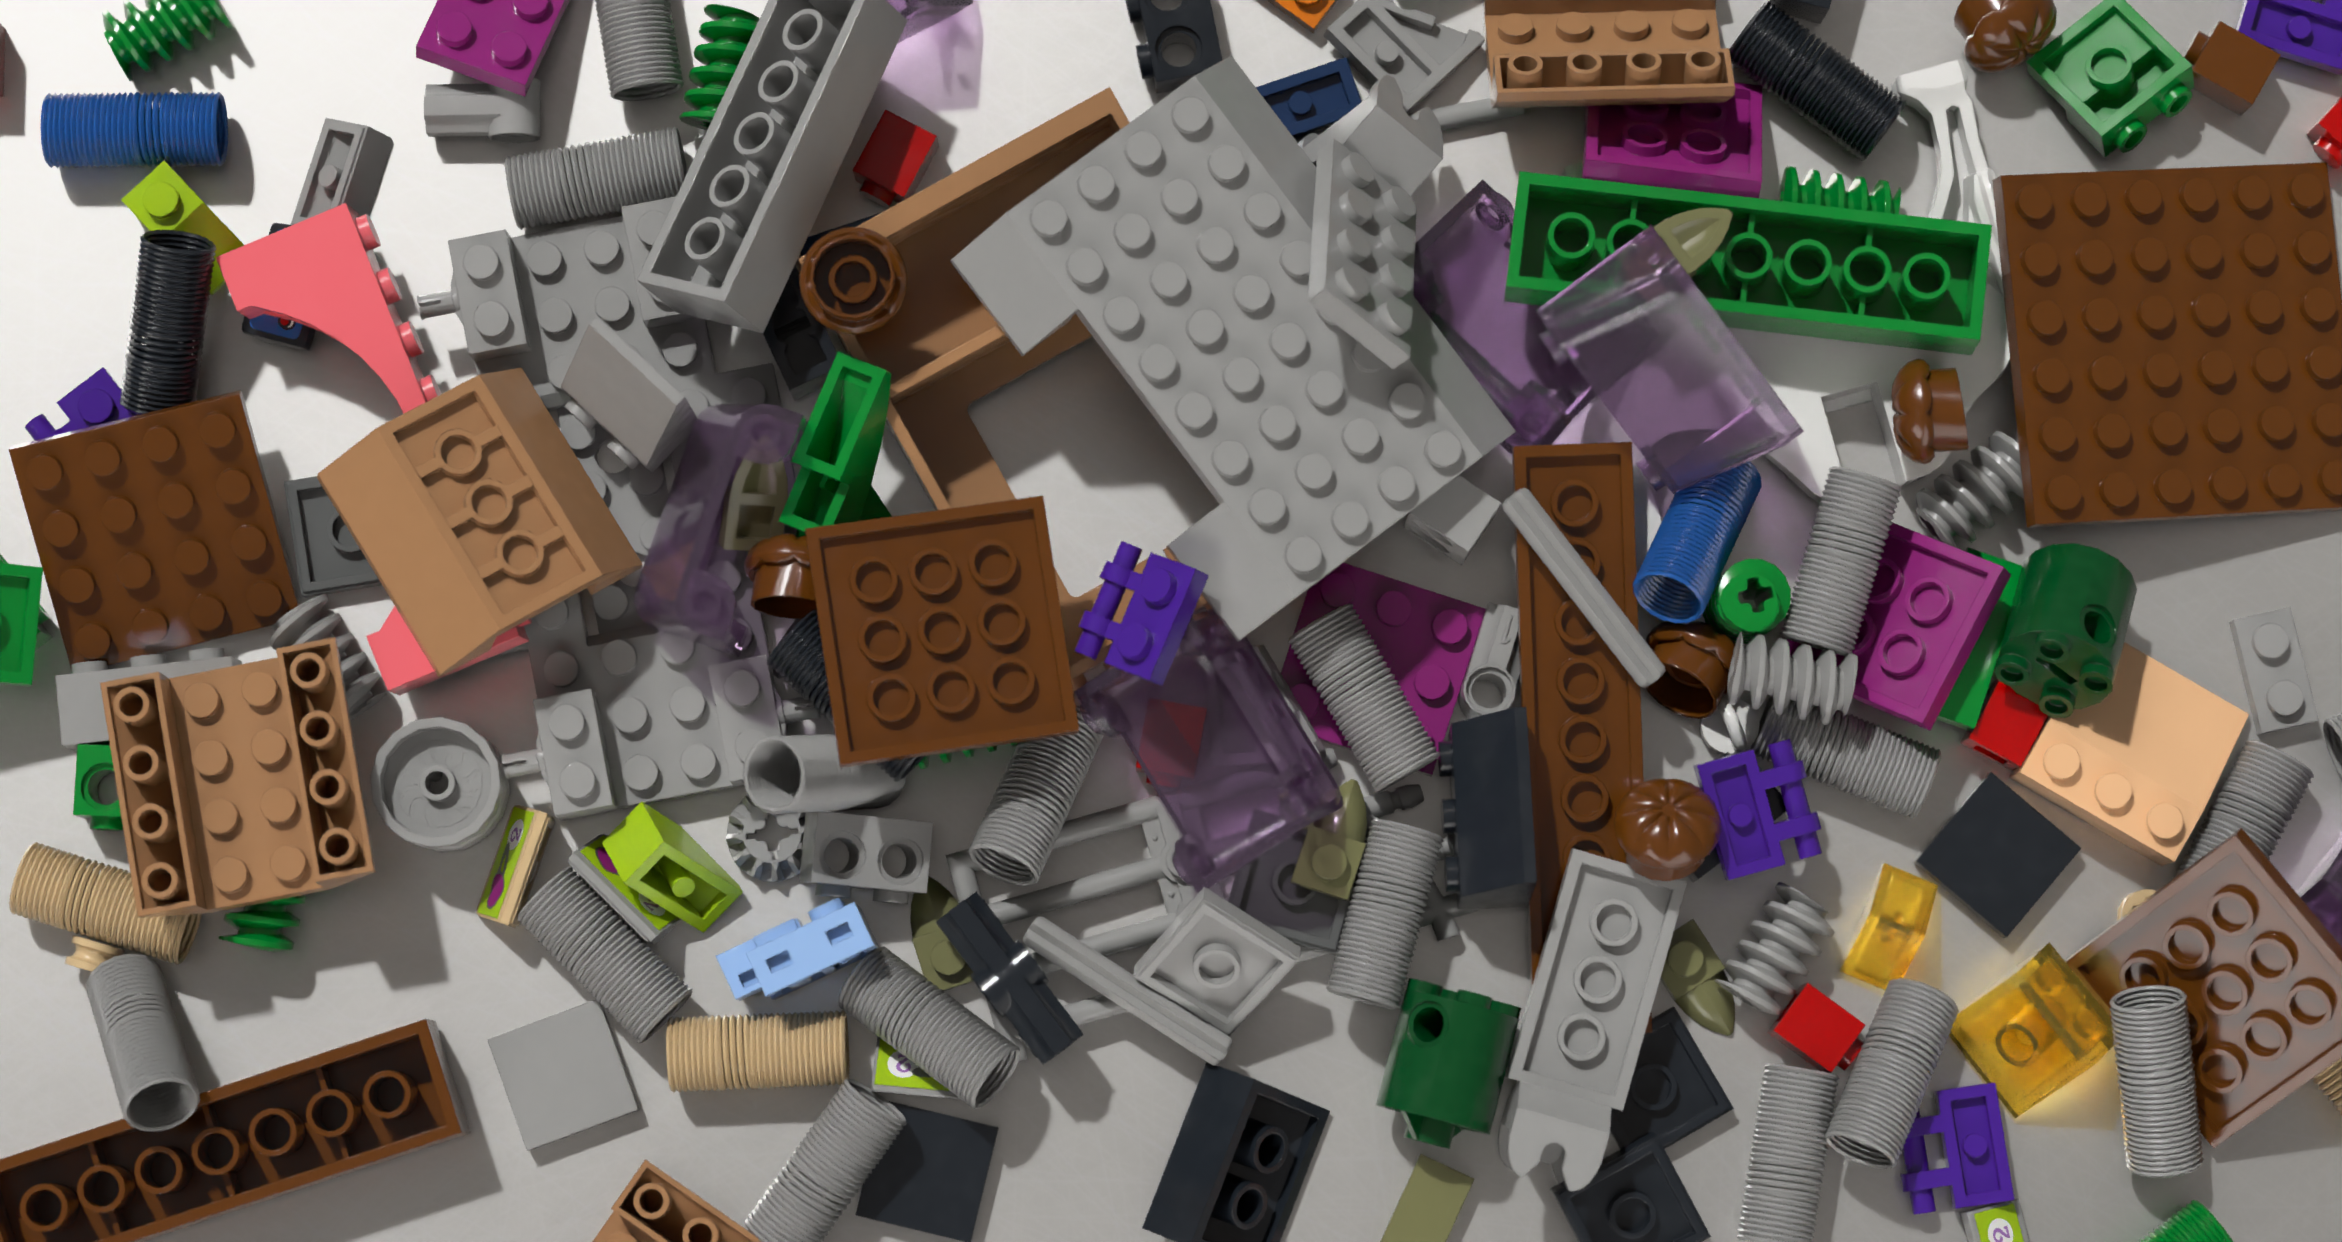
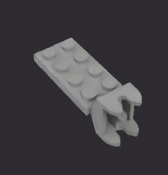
M1385 75L1372 85L1367 99L1320 135L1310 133L1300 140L1298 144L1316 167L1308 302L1389 367L1395 369L1411 357L1417 206L1414 204L1411 196L1442 161L1443 135L1439 121L1429 106L1420 109L1411 117L1405 112L1403 108V95L1396 79Z
M1571 848L1506 1076L1507 1078L1517 1080L1506 1102L1500 1123L1498 1150L1504 1165L1513 1170L1517 1175L1525 1176L1540 1161L1547 1164L1551 1163L1557 1183L1565 1180L1567 1190L1577 1191L1585 1187L1597 1173L1610 1135L1611 1108L1623 1111L1688 881L1681 879L1672 881L1650 880L1637 874L1628 864Z

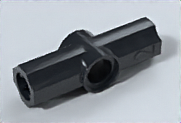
M977 892L964 899L936 921L938 927L973 973L970 976L996 1012L1002 1018L1004 1016L1008 1018L1017 1030L1019 1037L1042 1065H1045L1084 1035L1046 985L1049 983V980L1034 958L1018 939L1015 942L1001 925V921Z

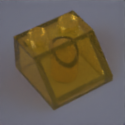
M2050 942L2013 967L1959 1010L1949 1037L1986 1083H1996L1998 1098L2015 1119L2094 1066L2114 1046L2111 1018Z

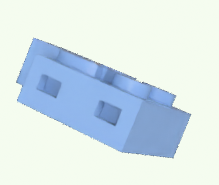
M836 898L809 911L808 915L812 922L804 926L798 918L791 919L717 955L716 958L735 999L742 1001L763 991L766 997L771 996L772 1000H776L863 959L869 952L879 948L862 909L855 902L845 905L841 898Z

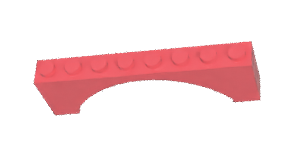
M344 203L216 257L236 310L248 319L266 314L294 321L320 331L344 344L359 355L383 380L397 400L403 414L441 395L432 375L424 377L416 359V356L424 353L421 341L411 321L402 324L394 304L402 300V295L390 268L380 269L373 249L380 247L381 243L368 214L359 216L357 211L347 203ZM394 606L380 631L366 637L387 690L397 695H402L440 678ZM531 619L497 636L488 652L440 678L529 642L524 626L531 624Z

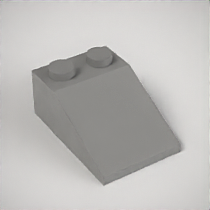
M596 316L589 323L561 384L563 390L571 398L564 407L589 431L597 423L614 438L607 447L631 470H634L641 463L653 473L698 426L700 421L685 396L599 316Z

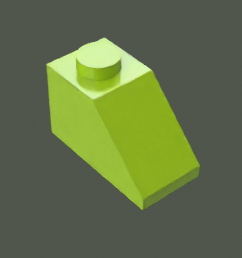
M165 161L161 162L121 201L150 231H184L205 237L216 245L214 267H212L213 278H211L212 284H210V294L213 295L226 283L216 257L244 246V244Z
M642 801L602 842L624 884L702 933L743 893L739 884L681 826Z

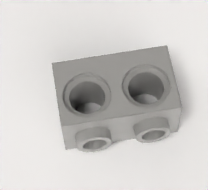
M1458 475L1410 511L1404 527L1460 565H1463L1495 517L1501 502Z
M824 811L806 812L799 882L816 884L815 895L851 898L852 887L873 889V901L908 904L909 893H927L933 823ZM834 839L841 840L849 851L848 863L839 872L831 870L824 858L827 845ZM893 844L901 848L906 857L905 869L896 878L889 876L882 865V857L885 850Z

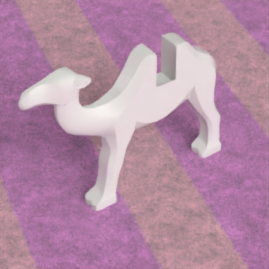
M1962 59L1903 74L1895 78V82L1891 84L1893 94L1897 93V97H1902V101L1906 100L1908 106L1915 108L1929 121L1937 156V185L1927 218L1992 225L1981 339L1972 355L1662 320L1664 342L1660 349L1620 376L1600 394L1587 413L1581 444L1632 442L1637 573L1662 522L1647 479L1645 466L1647 453L1652 443L1667 433L1701 429L1740 438L1780 468L1810 498L1816 502H1821L1820 497L1823 496L1822 491L1825 490L1824 485L1827 484L1825 480L1829 478L1827 476L1830 473L1829 468L1833 466L1841 467L1826 413L1873 401L1896 483L1899 486H1904L1931 474L1944 463L1952 451L1934 452L1935 457L1927 464L1915 463L1902 453L1896 444L1892 420L1893 415L1896 413L1892 410L1891 393L1893 381L1898 371L1907 362L1918 358L1925 360L1929 364L1930 369L1956 368L1966 418L1969 409L1977 398L2001 376L2009 364L2010 353L1992 181L1997 176L1992 169L1988 168L1979 138L1973 100L1966 92L1968 78ZM1583 161L1566 166L1562 175L1582 178ZM1514 542V544L1512 545V558L1516 563V550Z

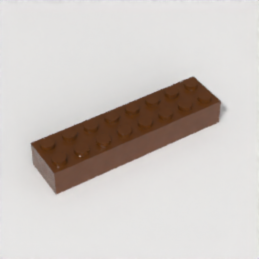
M423 1019L199 1093L200 1102L195 1112L183 1123L171 1129L157 1132L141 1131L130 1126L125 1119H120L0 1159V1242H143L470 1134L469 1125L436 1021Z

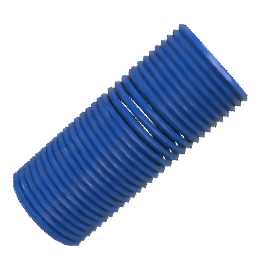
M184 91L182 94L179 92L176 94L165 92L163 95L160 92L156 95L153 92L149 95L146 92L143 95L139 92L135 94L132 92L127 94L125 92L123 95L120 92L117 95L114 92L111 95L108 92L106 94L103 92L98 94L96 92L94 95L91 92L88 95L85 92L82 95L79 92L76 95L74 93L71 95L60 93L58 95L55 92L52 95L49 92L44 97L42 103L41 145L45 162L51 168L53 166L57 168L59 166L62 168L73 166L75 168L77 165L80 168L83 165L86 168L89 165L92 168L95 165L97 167L101 165L103 168L106 165L109 168L112 165L115 168L118 165L121 168L124 165L126 167L137 165L143 168L148 165L151 168L153 165L157 167L164 159L170 167H175V165L179 167L181 165L184 167L187 165L190 167L201 165L203 167L205 164L208 167L211 164L214 167L216 165L221 167L226 160L228 117L224 97L219 91L216 94L213 91L210 94L208 92L205 94L202 92L199 94L188 92L186 94Z
M1721 447L1704 448L1696 452L1689 463L1647 555L1632 583L1633 594L1639 604L1650 614L1661 620L1673 623H1691L1699 619L1705 611L1762 487L1761 476L1758 470L1743 455Z

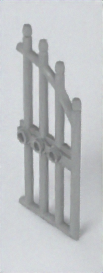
M1325 748L1326 758L1320 761L1265 764L1180 788V790H1173L1068 820L1063 824L1053 849L1141 824L1151 858L991 903L988 906L1001 921V925L1158 881L1167 915L1080 939L1081 942L1105 957L1155 943L1204 887L1226 901L1229 899V897L1224 898L1215 864L1240 857L1247 831L1208 841L1198 808L1268 788L1318 809L1333 790L1309 781L1304 777H1308L1309 773L1314 772L1318 774L1337 766L1338 763L1334 749ZM1419 784L1397 787L1393 792L1387 790L1364 797L1367 815L1366 838L1369 837L1367 833L1370 832L1369 827L1372 826L1370 821L1392 814L1396 809L1406 810L1424 802L1421 786ZM1316 811L1289 819L1310 824ZM1446 834V837L1443 838L1444 842L1441 843L1443 847L1440 848L1441 853L1438 854L1439 859L1436 861L1444 860L1447 855L1454 856L1453 834ZM969 849L945 855L959 903L975 892L982 898L975 871L982 869L972 861ZM1431 882L1432 887L1429 888L1431 892L1427 894L1429 899L1425 900L1427 906L1422 907L1425 913L1420 914L1424 918L1420 925L1422 927L1432 925L1438 941L1460 935L1454 918L1476 912L1479 908L1457 909L1456 893L1442 896L1435 882ZM1299 946L1301 947L1300 960L1297 963L1327 955L1328 953ZM1037 952L1030 954L1044 974L1062 969ZM1104 995L1063 1006L1077 1026L1129 1012ZM987 1000L995 1030L1020 1048V1059L1018 1062L1027 1060L1024 1041L1019 1037L1017 1030L1006 1016L1002 1018Z

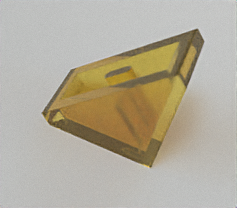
M1882 863L1839 972L1884 991L1890 980L1903 978L1925 937L1938 885Z

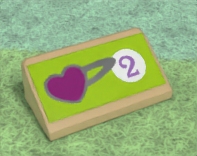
M515 805L511 809L477 906L476 913L478 916L513 928L519 926L520 921H517V917L522 908L527 904L555 824L553 816L520 805Z

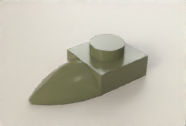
M1699 208L1681 212L1663 220L1615 251L1614 257L1648 306L1697 274V269L1711 258L1722 243L1729 229L1733 214L1729 209Z
M763 436L751 447L734 475L732 486H726L719 544L723 549L749 551L759 541L784 533L785 524L778 520L788 499V478L782 457L769 436Z
M1351 779L1339 786L1327 796L1316 810L1308 825L1290 883L1343 901L1348 900L1366 845V806L1357 780Z
M928 875L927 893H914L911 902L910 924L912 941L923 976L928 981L933 982V985H937L939 989L947 991L974 982L970 976L973 972L936 924V921L959 903L949 890Z
M1691 919L1674 930L1660 980L1672 999L1686 1015L1713 1032L1729 1036L1734 1030V998L1731 993L1714 981L1716 979L1728 981L1724 972L1725 968L1695 920Z

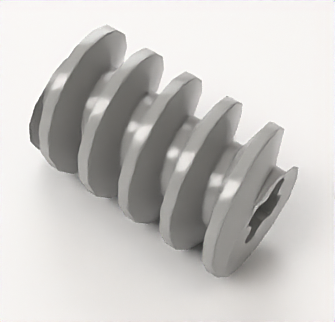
M1996 431L1989 437L1991 450L1978 445L1971 451L1973 465L1960 459L1952 466L1955 479L1949 475L1941 474L1934 480L1936 493L1930 489L1923 488L1916 494V502L1919 509H1916L1918 518L1933 539L1957 548L1953 536L1959 534L1972 543L1977 537L1971 522L1976 519L1989 529L1995 525L1989 508L1994 505L2006 514L2014 511L2008 494L2013 491L2024 499L2019 443L2003 432Z
M327 594L316 596L295 607L272 626L271 629H277L269 642L274 650L276 648L334 637L332 631L342 620V617L339 613L326 617H321L319 614L320 610L329 601ZM352 633L336 636L335 638L338 643L350 720L374 706L387 693L373 695L370 691L381 677L378 672L361 676L357 672L368 656L365 652L350 656L346 655L344 651L355 639Z
M1740 632L1735 643L1728 674L1727 692L1729 704L1735 705L1743 691L1747 690L1750 691L1752 709L1759 710L1767 695H1770L1774 699L1776 714L1782 715L1790 700L1797 702L1799 719L1805 720L1812 707L1816 705L1820 706L1822 724L1828 725L1837 710L1843 711L1844 717L1848 713L1855 688L1858 656L1852 653L1845 655L1837 667L1835 652L1832 649L1825 648L1814 662L1811 646L1802 643L1797 647L1792 657H1790L1788 641L1782 638H1778L1767 653L1764 635L1755 633L1744 648L1742 632Z
M1778 882L1775 889L1785 903L1767 900L1762 906L1772 923L1754 920L1749 926L1752 933L1759 940V943L1741 940L1737 945L1739 952L1747 962L1729 959L1725 963L1724 968L1734 982L1719 979L1714 981L1726 991L1758 1011L1781 1016L1784 1011L1773 996L1776 992L1790 996L1795 995L1797 991L1786 976L1788 973L1807 976L1809 970L1800 960L1799 956L1801 953L1819 957L1822 951L1814 942L1812 936L1814 933L1832 937L1835 931L1825 920V916L1828 913L1826 909L1797 889Z

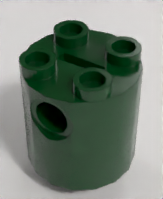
M2077 543L2052 544L2035 550L2023 562L1995 669L1997 679L2009 685L2017 694L2038 704L2039 709L2044 714L2054 718H2066L2072 715L2074 709H2083L2100 703L2112 692L2137 592L2132 573L2117 558L2098 548Z
M1409 978L1376 1105L1402 1113L1407 1124L1404 1134L1405 1138L1450 1149L1452 1138L1464 1129L1490 1135L1521 1008L1494 1001L1493 998L1461 989H1458V992L1443 989L1442 986Z

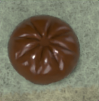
M1962 0L1955 13L1954 24L1966 40L1964 54L1967 62L1977 70L1989 73H1996L2020 66L2026 60V56L2038 53L2045 41L2050 37L2056 26L2057 9L2053 0Z
M861 227L841 228L821 237L807 252L800 270V291L808 311L822 325L844 334H863L876 330L886 324L901 307L907 290L906 267L899 251L883 235Z
M1920 358L1907 362L1898 371L1893 381L1891 393L1892 410L1896 413L1892 419L1894 424L1893 432L1896 444L1902 453L1915 463L1927 464L1935 457L1934 452L1968 450L1965 413L1956 368L1930 369L1929 364Z
M788 533L759 541L749 550L744 562L746 575L753 582L750 605L755 610L780 618L802 619L810 611L816 609L806 535L800 538Z
M1664 621L1651 630L1645 641L1665 666V672L1658 680L1646 687L1648 693L1659 704L1681 716L1695 719L1710 717L1716 711L1722 696L1728 694L1727 681L1735 642L1727 635L1720 633L1714 626L1702 621H1693L1691 623Z
M1658 778L1642 782L1625 794L1615 812L1614 831L1620 846L1624 850L1628 865L1637 874L1650 880L1672 881L1682 879L1695 872L1704 862L1705 857L1713 851L1720 838L1721 819L1712 798L1698 786L1681 779Z

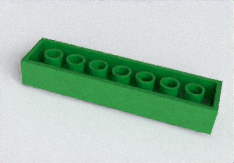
M1519 171L1504 302L1972 355L1981 339L1992 225ZM1699 208L1729 209L1733 214L1729 229L1711 258L1697 269L1696 275L1647 306L1615 259L1614 252L1663 220L1681 212Z

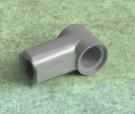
M537 78L533 79L525 97L491 84L426 85L424 95L426 134L428 137L488 136V139L505 143H526L540 140V80Z
M1487 604L1467 673L1458 695L1460 709L1467 719L1509 709L1515 699L1516 685L1520 675L1518 608L1505 604ZM1480 681L1494 683L1500 689L1502 695L1501 704L1493 708H1485L1478 705L1472 696V685Z

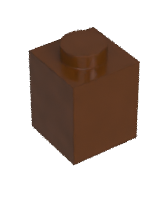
M2219 21L2207 35L2198 31L2183 55L2192 65L2193 89L2240 116L2254 104L2281 56L2279 53L2222 21Z

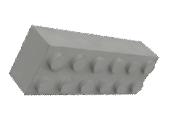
M768 0L638 276L637 282L677 313L763 333L908 20L886 0Z

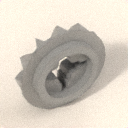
M748 795L745 796L730 814L727 826L726 842L734 862L745 873L762 881L779 882L800 874L806 812L773 814L780 827L789 828L790 830L798 829L799 834H791L789 838L780 840V849L777 850L778 859L773 860V852L769 851V846L766 842L748 839V835L756 834L757 831L766 829V819H769V814L755 806Z

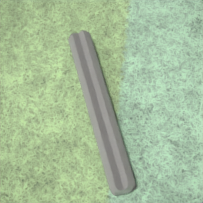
M1521 488L1514 492L1502 503L1503 511L1637 685L1645 688L1654 683L1665 672L1663 663L1533 494L1526 488Z
M1038 916L1026 931L1023 942L1027 947L1211 1065H1219L1230 1050L1232 1039L1228 1035L1137 980L1133 974L1046 918Z

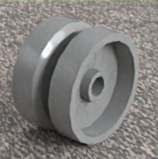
M444 717L415 720L393 732L377 752L370 775L372 800L384 824L404 840L438 852L466 849L488 837L504 816L510 796L509 779H506L503 769L507 766L503 765L502 757L496 746L467 724ZM444 773L449 780L446 791L442 794L430 791L431 781H440Z

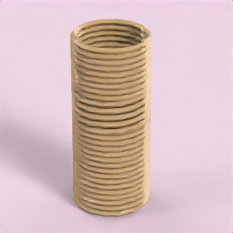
M38 842L30 845L23 855L13 880L9 900L10 911L14 915L17 914L24 918L28 917V919H34L41 923L45 922L47 925L50 924L63 930L67 929V931H73L76 934L80 933L82 936L87 935L89 938H95L98 941L101 940L114 946L118 945V947H124L126 950H135L137 953L140 952L153 958L157 957L159 960L163 959V961H169V963H174L175 965L181 964L189 953L202 913L139 918L137 917L131 873L128 870L118 869L116 866L112 867L109 864L105 866L103 862L99 864L96 860L92 862L90 858L85 860L83 856L73 855L65 850H56L54 847L51 848Z
M830 1010L828 1013L826 1011L823 1013L820 1011L809 1013L807 1011L805 1014L803 1012L799 1014L796 1012L791 1014L789 1012L787 1015L784 1012L781 1015L778 1012L775 1015L773 1013L770 1015L767 1013L755 1015L753 1013L751 1018L746 1014L744 1019L740 1014L737 1018L733 1014L730 1017L727 1015L723 1017L712 1015L710 1018L707 1015L704 1018L702 1016L698 1018L696 1016L693 1018L682 1016L675 1019L670 1017L667 1022L666 1031L667 1074L670 1090L675 1093L676 1090L678 1092L682 1090L684 1092L688 1090L693 1092L694 1089L698 1092L700 1089L702 1091L706 1089L708 1091H711V1089L714 1091L717 1089L725 1091L727 1088L730 1090L734 1088L740 1090L742 1087L745 1090L749 1087L751 1089H758L759 1087L764 1089L765 1086L768 1089L771 1086L774 1089L777 1086L779 1088L783 1086L785 1088L788 1086L793 1088L795 1085L798 1088L801 1085L803 1087L806 1085L817 1087L824 1084L826 1086L830 1084L833 1086L838 1084L840 1086L842 1083L844 1084L845 1079H849L847 1014L844 1010L841 1012L836 1010L834 1013Z

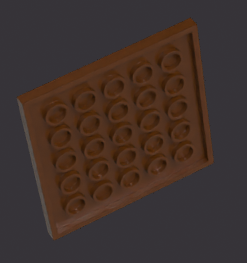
M2327 162L2001 175L1992 180L2027 528L2342 510V299Z

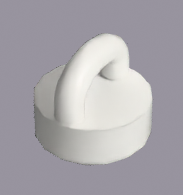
M1728 696L1721 698L1716 711L1710 717L1700 719L1699 730L1701 738L1708 748L1717 754L1724 755L1729 752L1733 755L1743 752L1753 744L1758 736L1760 724L1758 715L1752 709L1750 703L1739 698L1737 703L1732 705L1729 704Z

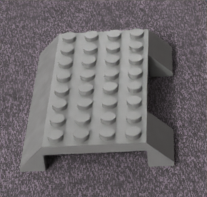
M1230 56L1193 76L1010 209L952 258L950 262L1021 356L1028 353L1066 325L1074 314L1082 321L1220 504L1168 544L1166 548L1177 562L1209 575L1201 594L1238 642L1516 431L1414 296L1411 357L1395 369L1389 367L1308 302L1316 167L1241 67Z

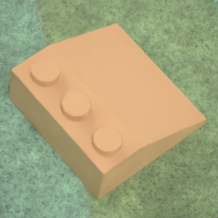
M2124 642L2112 692L2100 703L2083 709H2074L2069 717L2054 718L2048 716L2022 766L2013 770L2009 778L2161 866L2176 861L2201 817L2249 714Z

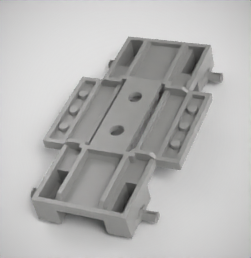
M676 196L621 207L623 216L527 235L510 237L506 229L448 240L453 267L451 290L422 296L417 295V303L420 306L418 309L422 320L456 312L464 326L468 353L475 361L477 375L515 368L523 369L549 412L557 410L563 436L636 554L646 556L652 565L651 576L645 584L631 587L624 584L620 579L592 595V604L599 634L588 636L580 593H577L531 618L532 623L524 626L529 642L498 654L502 655L522 650L529 651L537 699L533 700L539 730L536 749L507 755L502 754V763L505 766L526 762L525 764L503 768L506 779L541 772V775L549 785L554 816L562 821L635 807L641 801L645 804L742 786L744 785V762L750 749L757 742L771 736H786L788 723L821 718L820 709H815L814 707L796 710L814 706V704H809V700H805L803 697L782 701L776 690L774 675L772 674L773 669H771V665H767L770 653L762 613L750 605L753 582L746 575L744 562L749 551L723 549L719 544L726 486H732L734 475L742 459L760 438L769 436L782 457L788 478V497L796 481L773 363L716 373L706 319L675 312L637 282L638 276ZM596 316H599L685 396L700 421L698 426L671 453L701 614L691 615L663 462L653 473L641 463L634 470L627 466L618 473H608L602 470L597 462V454L605 443L612 441L614 438L598 423L589 431L564 407L571 398L561 387L562 381L589 323ZM785 524L783 534L788 533L796 536L797 530Z

